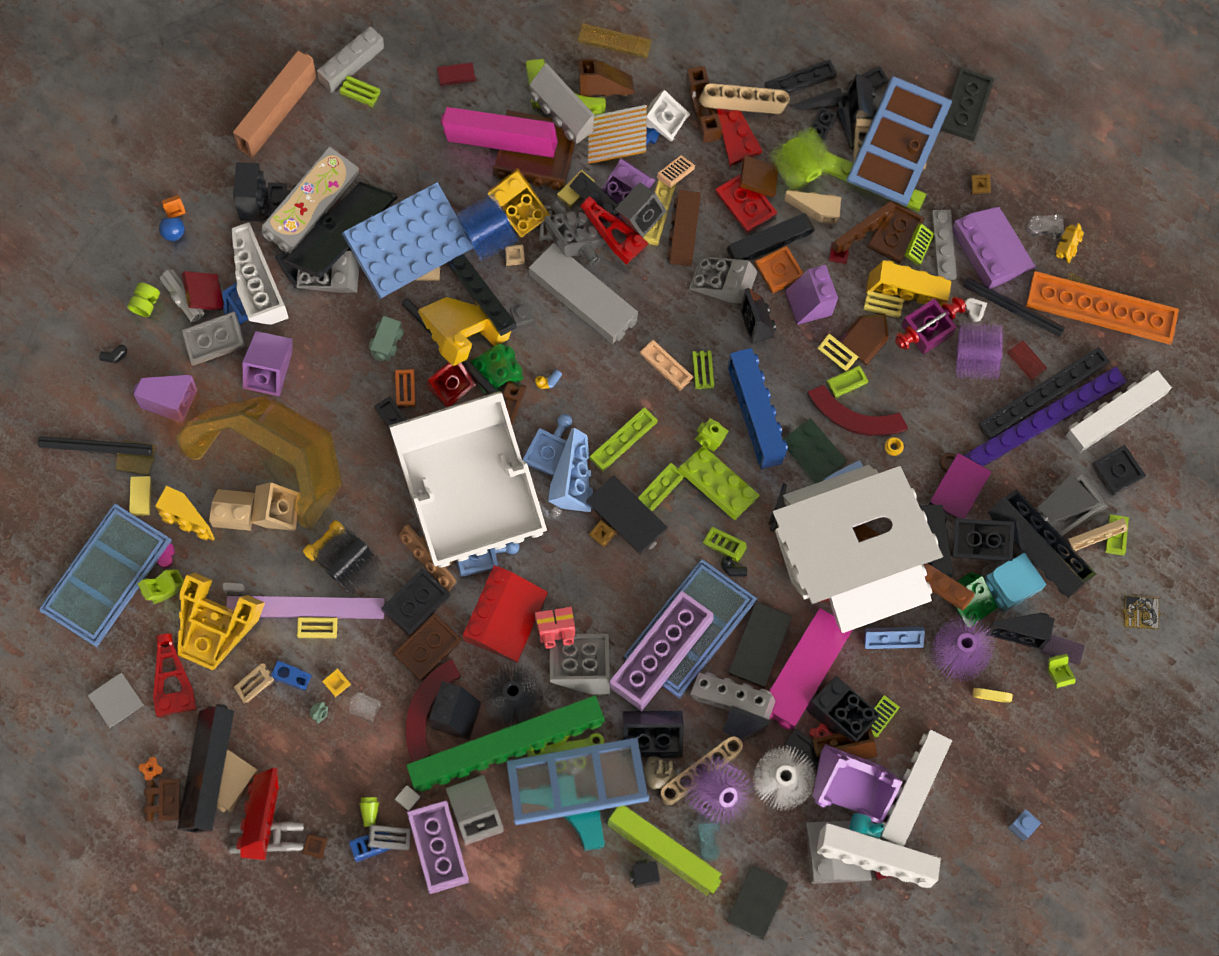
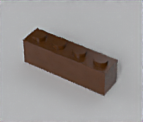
M679 190L678 196H674L673 207H677L676 213H672L671 224H674V230L670 229L669 240L672 241V246H668L667 257H670V264L692 267L701 192Z

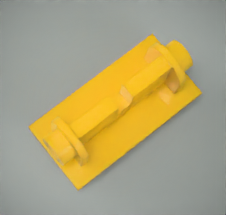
M1080 223L1076 227L1071 224L1066 227L1062 240L1067 241V243L1060 241L1055 252L1057 258L1063 259L1065 257L1067 263H1070L1072 257H1075L1078 242H1081L1083 239Z

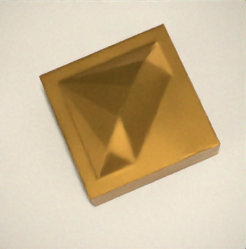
M990 174L972 175V194L991 193Z
M600 520L589 533V536L605 547L615 536L616 532Z

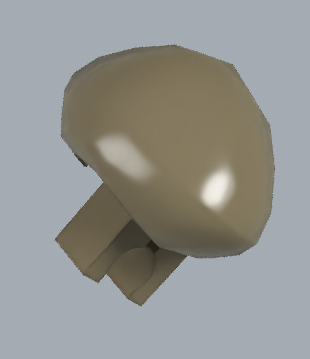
M651 756L644 765L645 782L653 790L664 787L677 776L676 771L673 769L672 761L667 763L662 758Z

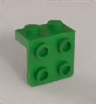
M497 344L471 361L495 388L508 381L519 383L524 379L522 368L517 363L515 352L510 346ZM480 386L482 392H483L484 394H488V393Z

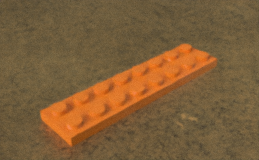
M1037 271L1033 273L1026 307L1169 345L1173 341L1179 312L1178 308Z

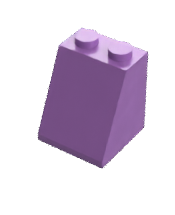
M826 265L808 269L785 291L797 325L831 316L838 300Z
M255 331L243 360V389L275 396L281 395L292 355L291 338Z
M190 375L141 378L140 382L135 385L133 394L141 409L183 423L198 389L193 377Z

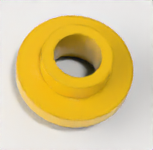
M892 437L885 442L884 448L889 455L898 456L902 453L904 445L899 438ZM891 445H895L897 449L893 450Z

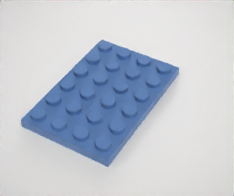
M438 182L342 233L379 299L474 248L467 239L464 228L461 226L462 224L459 223V219Z

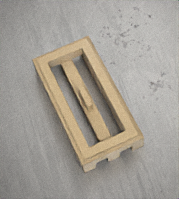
M265 664L257 666L234 686L243 703H248L274 681V678L269 676V670L265 669ZM259 672L262 673L257 679H255L252 683H250L243 691L241 690V688H242L245 684H247L252 678H254ZM265 678V680L261 684H259L254 690H252L247 696H245L251 689H253L258 683H260Z

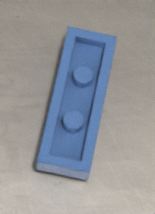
M924 627L865 628L864 647L865 649L923 648L925 630Z

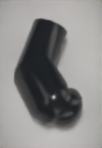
M119 345L111 353L101 351L99 360L118 363L127 355V347Z
M725 556L722 559L721 566L729 576L747 577V567H736L729 556Z

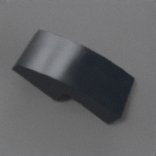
M820 107L807 134L809 135L810 133L811 136V134L815 133L813 135L815 136L814 140L819 142V144L824 143L837 117V113Z

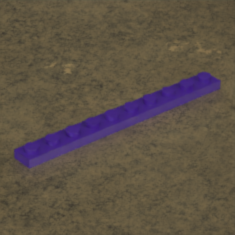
M1115 367L963 456L984 467L1125 385L1127 381L1118 368Z

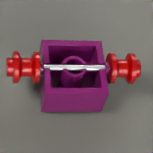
M954 296L951 299L952 303H944L941 307L934 298L904 318L901 325L906 333L902 334L899 332L896 334V345L900 349L907 350L910 347L909 343L913 342L924 355L949 339L957 328L952 321L956 318L955 314L957 312L960 314L965 312L966 304L964 300Z

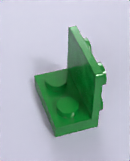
M969 572L956 581L975 594L964 610L956 607L961 619L963 617L962 621H964L965 626L966 623L969 627L973 626L977 621H980L998 608L982 575Z

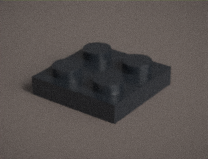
M1126 445L1121 446L1092 464L1113 496L1146 477Z

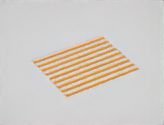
M647 105L594 115L593 132L589 134L588 164L646 153Z

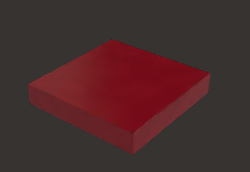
M184 271L181 274L188 308L222 310L224 308L217 274Z

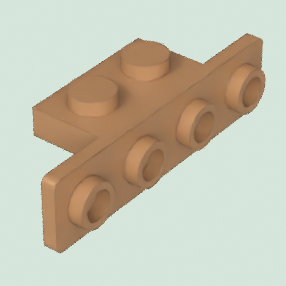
M409 524L405 525L399 533V538L437 582L449 592L457 580L447 570V567L454 564L456 560L450 561V565L439 568L434 566L424 536L419 537Z

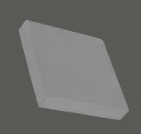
M122 672L88 695L109 728H112L144 706Z

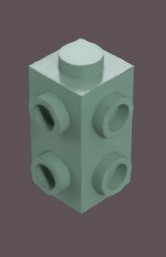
M383 316L381 322L378 321L375 332L377 333L375 338H371L369 349L374 359L389 362L391 356L396 354V343L398 339L401 340L404 329H402L401 321Z

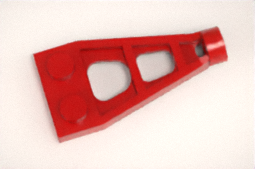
M591 196L580 206L611 250L626 265L649 244L630 226L597 205ZM600 216L611 223L609 228L604 227L598 219ZM618 229L626 235L627 239L619 243L615 240L611 231Z
M172 634L156 636L157 658L153 691L156 717L197 710L194 690L173 645ZM173 658L176 670L164 673L163 660ZM177 677L182 686L181 691L165 694L163 690L165 679Z

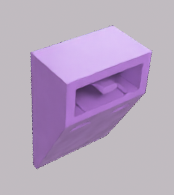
M620 159L602 189L617 203H620L639 182L650 189L656 179L627 160ZM618 214L616 217L622 222H624Z

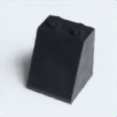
M442 681L429 719L431 729L470 740L481 702L462 687Z

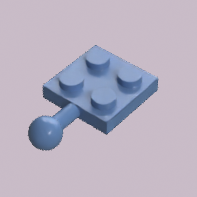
M561 414L558 417V427L554 435L540 428L538 429L523 458V461L528 466L551 477L554 476L567 442L561 436L564 430L572 425V418L568 414Z
M506 543L504 548L497 550L491 548L485 554L476 556L475 553L469 555V558L464 561L458 562L456 560L460 577L492 571L494 565L498 566L495 554L502 552L515 554L519 551V543Z

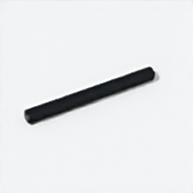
M969 277L963 283L964 288L1057 336H1061L1065 330L1064 326Z
M40 436L38 439V446L40 448L151 456L153 453L151 444Z

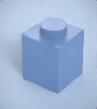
M1025 809L1008 828L1024 841L1029 838L1041 822Z

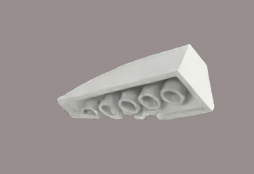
M250 223L232 228L237 292L249 321L272 325L288 319L285 305Z

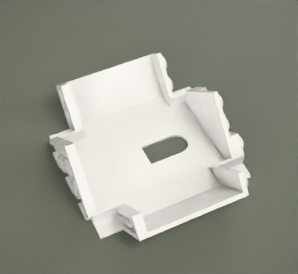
M866 465L783 495L786 507L773 511V514L778 523L775 533L791 583L803 599L810 598L812 604L829 598L837 627L842 633L931 601L930 594H932L930 584L925 581L924 576H927L923 564L942 558L943 555L938 547L937 537L934 533L932 534L927 524L926 514L924 511H921L916 500V493L910 487L901 466L878 473L876 469ZM881 517L888 518L892 522L893 526L889 532L862 542H858L852 527Z

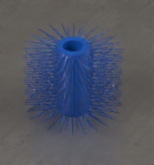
M496 198L489 200L492 201L489 202L490 204L485 202L483 203L485 205L481 204L478 207L472 208L474 209L472 211L478 212H468L474 214L469 215L467 212H463L461 214L464 215H457L468 216L457 218L460 219L459 221L461 222L459 223L462 224L461 226L464 228L463 230L470 244L475 247V252H478L476 254L482 252L484 256L490 255L495 252L493 250L506 245L503 243L512 240L507 238L516 236L513 234V229L510 228L512 226L507 218L508 216H506L502 207L500 208L499 202L497 203L498 200H495Z

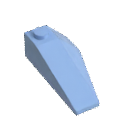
M576 428L571 429L550 484L548 501L561 509L590 512L591 507L586 503V500L593 494V488L589 486L591 470H588L587 459H589L588 437Z

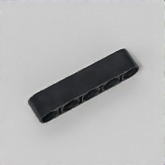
M803 213L730 244L726 250L731 259L750 261L809 236L815 231V228L808 215Z

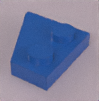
M236 282L222 291L225 304L224 314L235 312L239 325L249 319L237 292Z

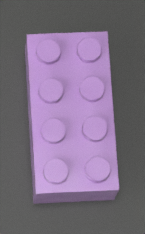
M447 801L407 812L429 893L432 894L469 883Z

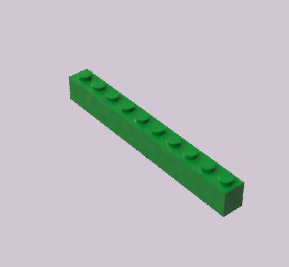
M595 695L412 762L406 766L415 790L425 792L430 790L431 786L438 783L439 785L447 784L451 781L450 779L457 776L458 778L466 777L470 774L469 772L476 769L477 771L485 770L489 767L488 765L495 762L496 764L504 763L508 760L507 758L514 755L515 757L523 756L527 753L526 751L533 748L534 750L544 748L547 743L563 741L566 736L580 735L585 729L599 728L605 720Z

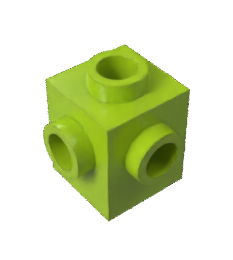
M710 418L706 423L702 422L696 430L698 435L695 440L703 447L714 452L721 445L729 431L722 427L719 422Z

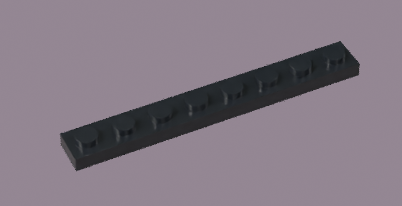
M1097 347L984 419L978 426L989 440L1106 366L1110 362L1109 359Z

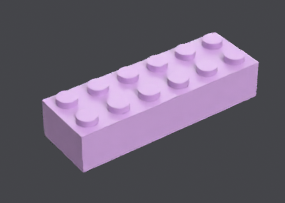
M681 591L610 680V689L640 711H643L712 623L713 613Z

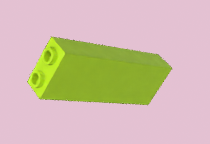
M618 806L609 818L608 827L706 896L710 892L714 894L722 882L719 879L721 876L720 872L626 806Z

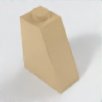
M228 749L217 803V809L223 813L226 810L232 813L247 792L249 783H253L254 775L259 774L256 768Z

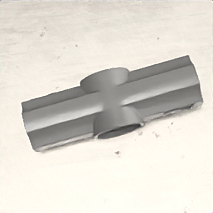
M173 269L164 272L160 277V281L170 293L169 295L175 305L181 308L191 323L199 321L204 315L203 309L188 308L184 284Z

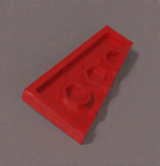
M715 108L722 127L721 135L724 140L729 167L742 162L745 155L754 157L762 153V148L740 110Z

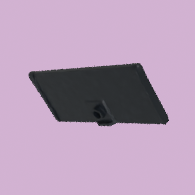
M359 182L329 214H323L316 222L315 228L283 259L284 263L321 278L350 248L342 233L386 210L398 198V195L365 182Z

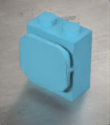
M1025 553L999 566L984 578L991 594L995 598L997 607L1002 609L1004 613L1038 593L1047 585Z

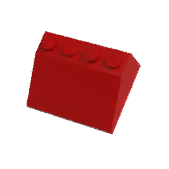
M494 565L463 633V641L518 663L536 622L535 613L540 612L548 592L515 573Z

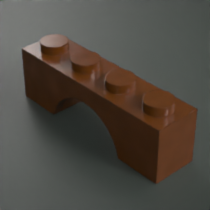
M703 66L687 69L686 82L702 142L707 143L720 140L722 127L718 114L715 113L713 108L703 106L699 100L705 86L709 84L706 68Z

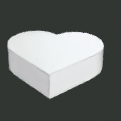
M968 298L965 301V311L968 313L971 321L978 322L984 314L987 303L974 298Z

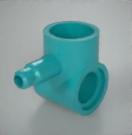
M856 813L852 815L848 830L879 839L884 825L882 823L874 824L868 816Z

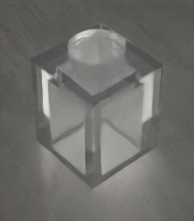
M357 692L356 696H352L348 704L351 714L373 723L381 706L379 700Z

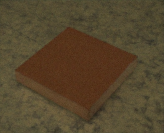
M745 155L742 160L740 187L774 198L777 188V168L779 166L775 167L776 165Z

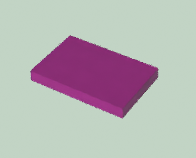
M958 453L929 503L932 505H943V510L955 518L965 519L991 471Z

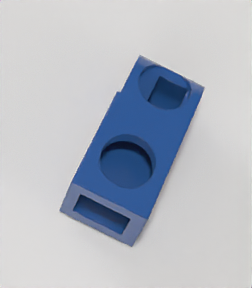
M277 661L271 675L276 682H281L306 691L312 676L280 661Z

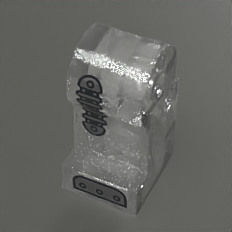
M1062 215L1034 216L1028 223L1027 233L1033 237L1041 234H1053V239H1061L1064 233Z

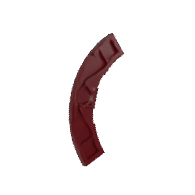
M825 385L807 392L809 399L820 413H823L832 423L847 431L866 436H889L908 430L900 412L887 416L863 415L840 404L829 393Z
M453 659L443 663L427 676L417 689L410 703L406 719V743L412 762L431 756L426 740V722L429 711L437 697L441 682L451 684L461 678Z

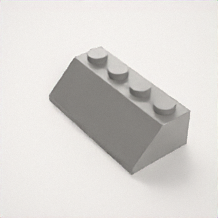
M546 63L530 83L529 95L534 102L537 101L541 105V109L546 115L549 114L553 118L554 124L564 130L566 137L577 144L593 132L594 114Z

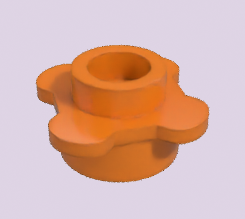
M150 757L146 763L139 765V770L144 773L145 780H152L163 772V768L157 764L155 757Z

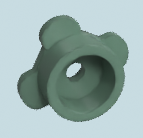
M324 702L315 703L310 710V717L316 720V723H320L327 716L328 706H325Z

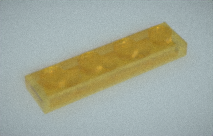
M583 23L578 37L579 43L646 59L652 44L650 39Z

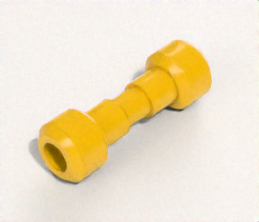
M334 520L329 525V530L323 534L324 536L312 545L308 544L303 549V554L310 561H314L313 555L317 558L316 552L319 556L318 552L320 550L318 547L320 548V545L323 546L326 544V541L332 540L336 536L335 532L341 536L337 532L339 530L342 533L341 530H344L340 525L341 523Z

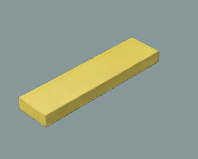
M659 179L655 194L667 212L643 237L649 244L655 246L659 244L676 187L675 184L670 188Z

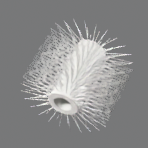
M788 745L786 753L784 747H782L783 755L781 752L775 753L776 751H781V749L769 752V757L772 756L774 758L768 762L766 761L759 770H754L756 776L763 773L761 777L754 779L759 780L760 794H764L761 800L767 795L769 797L776 790L777 793L771 805L776 798L773 809L778 802L777 809L781 805L780 811L782 806L785 810L796 806L797 804L794 802L797 799L795 798H800L814 782L809 781L806 783L807 780L813 778L809 777L810 772L812 771V774L815 772V770H812L813 767L810 770L812 763L808 764L809 761L804 763L808 756L801 763H799L800 759L793 768L791 767L794 758L792 760L794 750L790 755ZM780 776H785L788 781H783ZM753 781V783H755V784H754V787H756V790H757V788H758L757 782ZM785 801H786L787 804H788V803H790V804L793 803L794 805H792V806H788V805H787V807H786Z

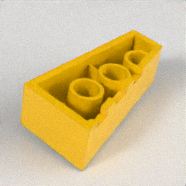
M883 260L869 273L866 293L868 291H875L888 296L896 295L904 299V301L917 299L916 302L920 304H926L935 298L942 307V304L949 301L951 281L946 280L942 276L930 275L926 271L913 270L909 266H900L892 261Z

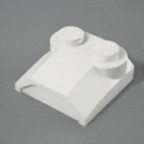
M664 90L653 99L647 108L646 127L654 128L669 141H673L674 136L690 114Z

